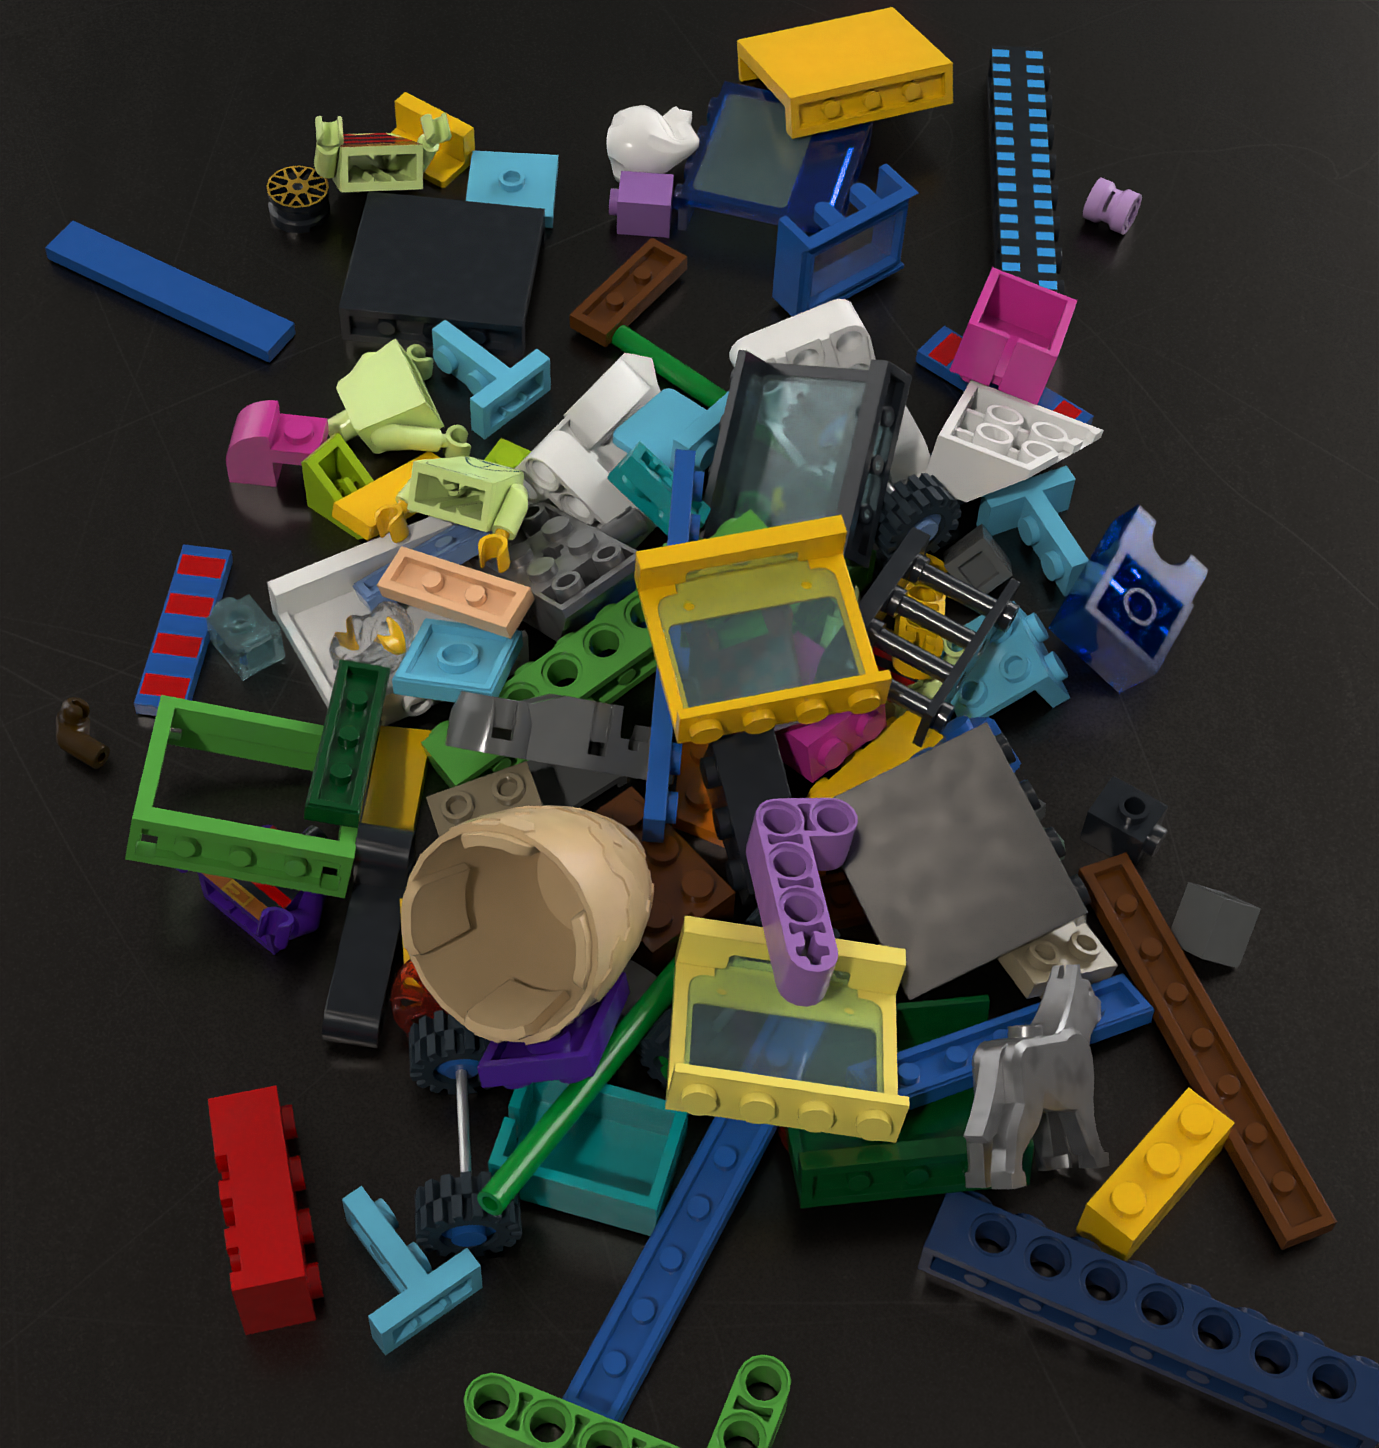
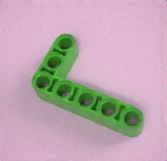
M758 1355L751 1357L743 1363L736 1375L707 1448H726L725 1442L737 1436L749 1439L756 1448H772L786 1412L791 1385L789 1370L783 1362L774 1356ZM482 1374L470 1383L465 1392L464 1406L468 1431L473 1439L490 1448H596L599 1446H609L612 1448H680L502 1374ZM757 1382L768 1383L776 1390L778 1395L771 1400H757L749 1394L747 1388ZM496 1400L507 1405L508 1410L497 1419H485L477 1413L478 1408L487 1401ZM544 1423L556 1424L564 1431L559 1439L549 1443L540 1442L534 1438L532 1433L536 1427Z

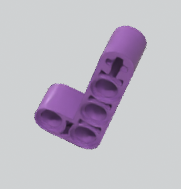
M778 798L766 800L756 810L746 844L747 861L776 987L786 1001L796 1006L808 1007L816 1005L823 1000L838 960V948L818 871L834 870L843 865L858 824V816L855 810L848 803L840 799Z

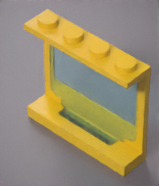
M842 515L636 551L634 579L677 744L690 741L695 744H707L720 739L723 735L743 731L749 734H760L769 731L779 724L795 721L802 724H811L821 721L831 714L847 711L854 714H863L886 704L892 677L889 670L878 671L843 556L847 530Z

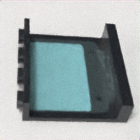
M739 350L735 367L730 375V389L725 411L719 422V436L714 458L708 470V484L704 502L711 510L705 524L700 528L699 537L703 539L712 537L724 522L731 518H739L750 509L768 528L842 515L847 530L843 551L846 566L868 569L912 376L890 361L871 359L869 370L769 363L747 350Z

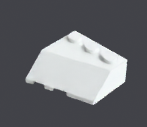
M971 380L938 435L925 473H928L930 476L934 475L955 500L959 499L969 502L1032 477L1101 438L1104 430Z

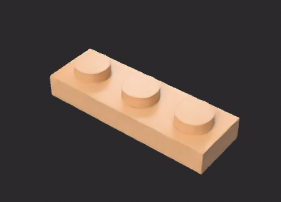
M401 546L377 584L382 597L509 639L512 638L535 600L531 588L403 546Z

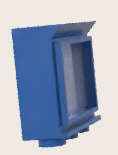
M886 163L879 167L876 194L862 183H856L851 186L849 201L859 210L858 212L845 218L828 202H819L815 205L813 219L823 229L820 232L808 237L786 215L781 217L778 221L772 298L793 317L829 301L847 299L903 269L904 264L900 260L909 198L918 194V192Z

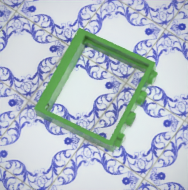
M161 695L132 816L125 859L345 898L355 856L358 828L340 825L338 841L153 807L167 744L313 771L324 726ZM171 728L182 730L181 734L170 731ZM142 834L157 836V844L141 841ZM323 866L337 869V876L322 873Z

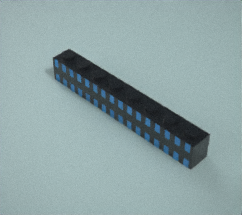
M992 46L986 80L995 268L1064 295V280H1057L1056 275L1060 274L1062 248L1055 247L1054 244L1059 239L1060 216H1054L1052 212L1056 211L1058 185L1051 184L1056 171V155L1049 154V150L1051 151L1053 147L1054 125L1047 124V121H1050L1052 95H1045L1050 84V66H1043L1042 48Z

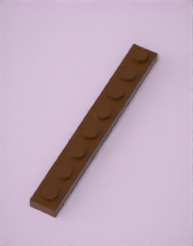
M1127 852L1079 868L1078 875L1089 893L1092 909L1136 988L1155 1009L1153 1019L1193 1091L1235 1122L1224 1147L1281 1250L1332 1231L1337 1220Z

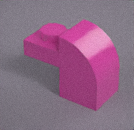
M275 400L259 401L246 406L237 416L226 455L229 482L277 487L282 464L301 465L304 459L327 440L329 433L328 419L280 414L278 401Z

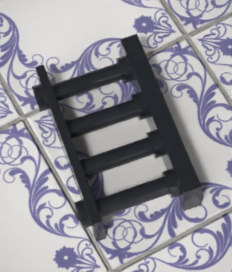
M912 527L858 605L872 650L876 647L943 683L934 698L930 699L892 678L887 700L922 718L912 742L921 748L932 730L941 734L947 726L956 707L950 704L996 631L999 629L1006 633L1020 608L1019 605L1013 603L1020 582L1011 578L998 599L983 593L930 565V558L924 556L931 535ZM909 582L914 585L921 582L986 618L977 632L908 597V590L905 588ZM887 614L893 618L899 614L963 648L964 652L956 664L952 665L885 629L886 623L883 620ZM844 627L841 628L822 655L813 684L858 676Z

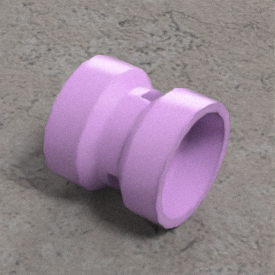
M1101 177L1094 184L1083 210V218L1094 223L1100 221L1108 223L1110 230L1124 235L1131 227L1138 213L1142 195L1129 189L1125 191L1118 190L1113 182Z

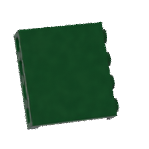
M989 996L956 997L896 1004L897 1052L988 1021ZM828 1026V1033L802 1081L845 1087L846 1070L875 1061L874 1036L868 1032ZM974 1087L909 1110L896 1143L868 1141L858 1137L824 1132L814 1133L804 1129L784 1127L800 1207L810 1208L992 1189V1187L966 1188L965 1173L968 1170L967 1143L963 1136L974 1101ZM1032 1138L1022 1157V1170L1025 1172L1026 1185L1030 1184L1034 1152Z

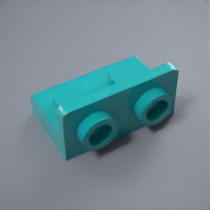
M639 441L610 471L608 480L668 536L673 472ZM703 500L702 502L692 501L691 514L701 515L700 528L705 524L711 510Z

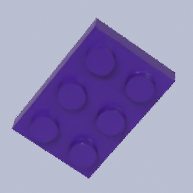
M626 972L621 973L614 986L600 1002L585 1010L574 1019L573 1023L564 1027L552 1039L530 1045H525V1042L503 1041L496 1043L490 1041L477 1066L482 1088L504 1086L507 1089H519L533 1082L553 1080L570 1084L594 1076L630 994Z

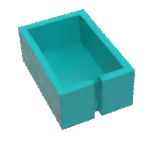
M553 1080L533 1082L526 1087L514 1089L508 1106L509 1117H504L488 1161L491 1178L569 1084ZM606 1084L519 1191L520 1200L651 1236L664 1211L687 1137L689 1113L665 1109L666 1100Z

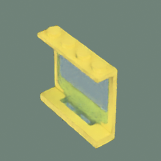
M685 916L675 954L665 1109L687 1112L697 1116L708 1115L742 1120L752 1124H769L804 1129L814 1133L824 1132L863 1138L868 1141L896 1143L909 1109V1097L898 1095L896 993L906 967V950L835 938L838 948V960L823 1000L816 1005L808 1007L796 1006L786 1001L776 987L763 927Z

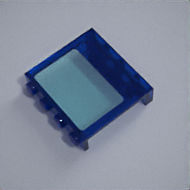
M724 81L718 98L712 97L707 111V126L701 125L697 134L699 147L696 149V155L691 154L687 158L684 169L685 183H678L674 191L672 209L678 210V229L687 230L695 207L778 225L779 219L786 215L802 231L815 234L823 230L813 219L814 207L817 203H830L846 218L851 203L849 201L850 188L853 184L858 183L870 147L873 121L792 139L786 132L785 106L771 91ZM836 246L815 256V260L831 262Z

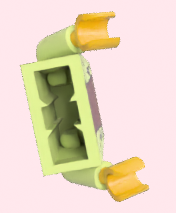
M467 456L413 461L411 478L395 497L397 504L383 506L375 513V522L379 535L383 538L390 532L394 543H399L406 539L409 535L405 519L408 512L422 513L484 532L492 531L493 534L482 537L478 542L480 567L483 569L489 559L497 558L498 572L503 573L510 566L508 541L515 539L528 510V492L523 486L524 474L521 470Z

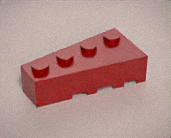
M276 1085L209 1098L208 1106L218 1173L222 1174V1180L218 1182L220 1201L226 1227H229L224 1229L226 1250L232 1273H229L231 1291L245 1335L315 1321L316 1315L313 1299L324 1297L318 1262L307 1264L304 1245L315 1243L309 1208L298 1210L296 1191L306 1190L301 1156L290 1157L287 1140L298 1138L292 1104L281 1106Z

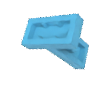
M447 320L442 321L432 329L434 361L443 372L451 373L467 385L474 395L470 398L471 429L484 440L551 390L550 358L540 350H534L513 367L509 368Z
M1067 466L1028 478L982 496L976 522L977 527L983 524L991 536L1018 527L1021 539L1026 545L1032 546L1041 560L1044 574L1050 581H1055L1064 597L1082 590L1089 564L1088 558L1058 515L1059 512L1068 510L1076 480Z
M362 1186L342 1198L346 1222L399 1293L392 1300L368 1315L372 1338L385 1356L483 1288L481 1265L468 1248H465L432 1271V1267L420 1247L415 1242L406 1246L395 1230L399 1228V1223L390 1207L382 1198L373 1202Z

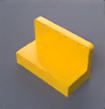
M404 92L394 101L397 128L391 133L417 142L418 138L424 134L420 118L425 114H431L432 119H435L445 112ZM447 113L452 137L446 142L439 143L438 151L428 168L423 172L425 180L441 188H446L470 166L472 151H475L474 127Z

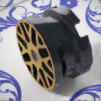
M290 166L276 171L269 178L266 185L269 201L268 210L270 220L276 227L286 232L304 233L310 232V228L316 225L321 227L328 220L330 214L328 181L326 178L318 175L315 169L305 166ZM289 173H292L295 179L290 180ZM307 173L310 174L307 180L303 179Z

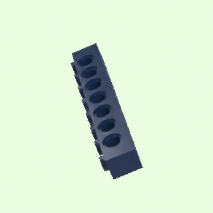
M974 1191L946 1193L923 1247L917 1269L1328 1447L1375 1448L1379 1443V1364L1363 1356H1347L1325 1347L1321 1339L1310 1333L1285 1330L1269 1323L1268 1319L1256 1310L1246 1307L1234 1308L1212 1299L1208 1291L1197 1285L1189 1283L1179 1285L1158 1276L1153 1268L1140 1261H1123L1102 1252L1097 1244L1086 1238L1078 1236L1066 1237L1048 1229L1041 1220L1032 1215L1007 1212L993 1206L992 1202L980 1193ZM979 1239H991L1000 1245L1002 1252H985L977 1245L976 1241ZM1031 1263H1047L1054 1268L1057 1275L1054 1277L1041 1276L1034 1271ZM1098 1285L1109 1292L1112 1300L1100 1301L1089 1294L1086 1286ZM1150 1308L1159 1311L1165 1317L1167 1324L1156 1325L1151 1323L1143 1315L1142 1309ZM1207 1332L1215 1335L1222 1343L1223 1349L1216 1350L1207 1347L1200 1340L1198 1333ZM1264 1356L1271 1359L1277 1365L1280 1374H1270L1262 1370L1257 1364L1255 1357ZM1313 1380L1323 1381L1330 1385L1337 1399H1329L1319 1394L1313 1385Z

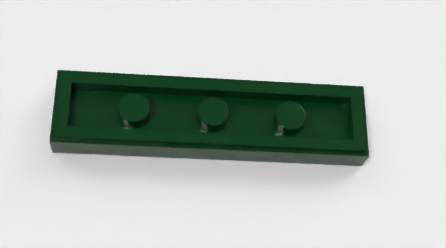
M339 659L305 804L304 820L358 828L391 668Z

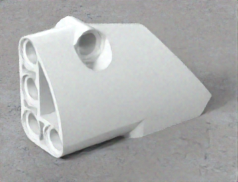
M846 299L829 301L746 335L737 340L729 352V359L733 367H735L739 350H747L769 363L869 370L871 359L876 360L871 337L852 303ZM771 382L766 388L759 418L760 424L770 429L799 468L833 484L838 463L832 459L828 467H823L821 464L818 467L812 466L791 443L784 432L787 428L784 425L785 418L792 417L788 412L792 405L799 406L801 402L797 398L802 393L806 396L812 393L810 388L812 385ZM906 405L888 483L893 488V485L900 480L903 484H906L908 476L915 474L919 478L921 473L926 472L931 458L926 442Z
M624 353L563 415L565 418L520 462L515 469L521 470L524 474L523 486L528 492V505L543 500L598 529L624 512L627 507L632 506V508H636L641 513L648 526L646 534L639 536L627 545L633 549H636L657 527L655 523L608 480L610 471L628 454L614 445L613 432L661 392L656 379L652 358Z

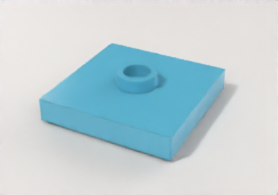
M472 151L466 201L545 209V227L553 228L559 167L558 155Z
M426 618L392 679L393 693L447 702H455L461 691L499 697L523 647L522 631L516 630L512 638L509 639L464 623Z

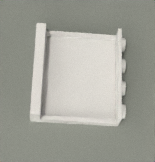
M430 516L408 525L409 535L399 543H394L390 533H388L383 538L378 537L267 582L272 612L327 708L331 698L339 659L391 668L379 731L381 725L387 726L408 716L421 715L431 706L443 702L394 694L392 679L424 619L458 621L400 602L393 604L374 616L360 601L353 585L390 563L401 546L413 549L456 523ZM469 561L461 564L462 566L474 569ZM350 615L353 636L358 647L357 652L354 653L339 649L335 639V632L347 633L346 619ZM387 617L395 620L402 629L406 643V651L403 654L395 655L387 651L377 637V634L390 636L386 622ZM525 630L522 631L523 647L509 676H512L520 666L529 662L528 635Z

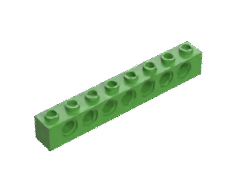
M750 509L739 518H731L724 522L718 528L716 534L710 538L768 527ZM637 588L617 604L612 603L605 606L599 611L592 622L579 631L564 635L557 641L554 648L535 662L530 661L520 666L512 678L505 682L499 698L520 701L545 694H555L611 704L656 672L657 664L648 629L638 627L642 622H645ZM731 617L704 623L707 626V630H714ZM681 634L680 649H688L689 645L686 634ZM607 649L617 650L608 657L597 656L600 652ZM563 679H576L572 684L568 686H556V684ZM449 720L438 724L430 732L429 736L421 742L430 764L449 788L529 761L446 746L445 741Z

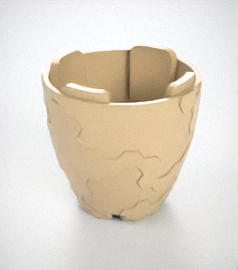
M540 805L515 807L462 822L451 827L448 832L437 838L420 854L408 878L401 906L404 948L408 951L423 985L438 1004L469 1031L474 1032V1035L496 1043L503 1041L525 1042V1045L550 1040L558 1035L564 1027L573 1023L574 1019L585 1010L602 1000L614 986L638 948L650 917L654 896V883H652L651 872L645 860V850L638 838L617 821L592 811L569 806Z

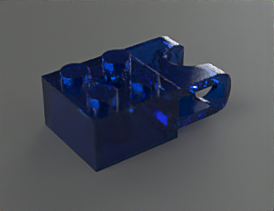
M1139 504L1115 518L1108 527L1048 627L1118 693L1157 674L1194 607L1191 602L1208 572V568L1193 554H1190L1187 560L1181 563L1169 565L1164 562L1155 551L1152 541L1156 520Z

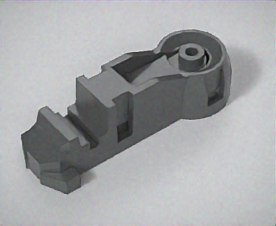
M461 691L450 712L445 745L647 780L651 727L635 725L629 740L621 738L620 734L624 706L555 694H545L516 701ZM669 775L668 784H673L675 775Z

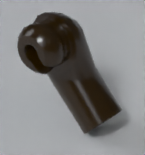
M68 698L62 703L61 710L57 713L56 742L62 750L92 768L99 769L107 761L110 749L90 736V719L88 717L90 707L88 703L80 698Z

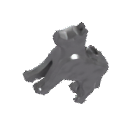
M1080 964L1066 965L1065 972L1064 965L1052 966L1045 992L1032 1023L1029 1025L1008 1026V1038L983 1041L973 1053L974 1101L963 1136L967 1143L968 1170L965 1173L966 1188L992 1187V1189H1016L1026 1186V1176L1022 1170V1157L1032 1137L1036 1156L1035 1163L1038 1171L1072 1168L1065 1134L1073 1155H1078L1079 1168L1110 1166L1109 1153L1104 1152L1096 1130L1093 1103L1094 1067L1089 1046L1092 1031L1101 1020V1001L1095 996L1089 980L1082 979Z

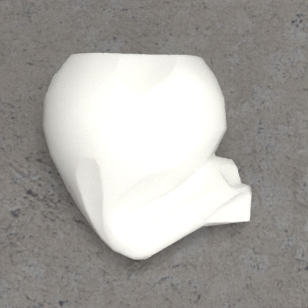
M639 105L620 110L616 113L607 133V153L611 161L615 180L620 183L621 171L665 174L688 158L699 147V138L691 126L692 111L681 110L676 106L670 109L664 116H661L656 110L646 105Z

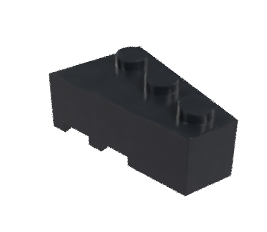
M774 728L760 734L744 732L721 737L709 743L703 758H700L699 769L713 810L715 831L718 839L723 841L728 860L725 861L728 883L735 892L739 891L743 905L757 902L746 856V844L756 810L766 800L792 798Z

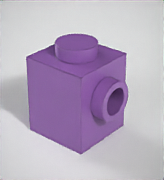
M621 171L619 189L611 188L609 200V215L617 216V234L669 238L673 207L674 175Z

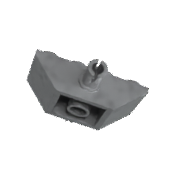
M541 500L538 503L528 505L526 516L515 539L508 541L510 566L505 572H498L497 558L489 559L483 569L480 567L479 554L468 561L475 570L530 587L535 600L522 621L557 642L564 635L576 632L589 623L605 606L617 603L637 588L634 579L637 550L627 545L639 536L646 534L648 526L641 513L636 508H632V506L627 507L624 512L598 529Z

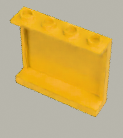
M893 7L737 40L739 80L743 82L759 78L785 106L786 132L792 139L953 103V63Z

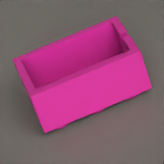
M992 267L949 371L959 374L968 383L973 380L989 386L991 382L999 386V391L1038 405L1058 358L1078 300Z

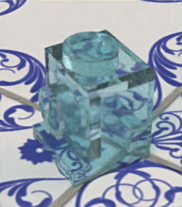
M249 594L239 600L233 597L220 600L213 607L211 615L206 617L212 644L242 681L285 657L280 626L275 621L271 622Z

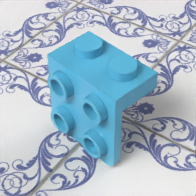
M664 389L613 432V443L618 448L629 453L640 441L672 472H674L675 449L696 451L694 471H704L710 466L714 458L719 436V422L724 414L729 392L706 410L676 390Z
M1019 608L1006 633L999 629L996 631L951 701V704L956 706L954 711L957 717L963 715L968 716V718L989 717L1034 690L1053 708L1070 698L1062 680L1068 677V673L1054 651L1048 653L1043 641L1048 639L1049 635L1043 623L1034 612L1027 615ZM981 615L964 626L977 632L986 617ZM953 643L951 645V650L954 652H959L963 649ZM944 650L942 652L941 659H943V657L946 654Z

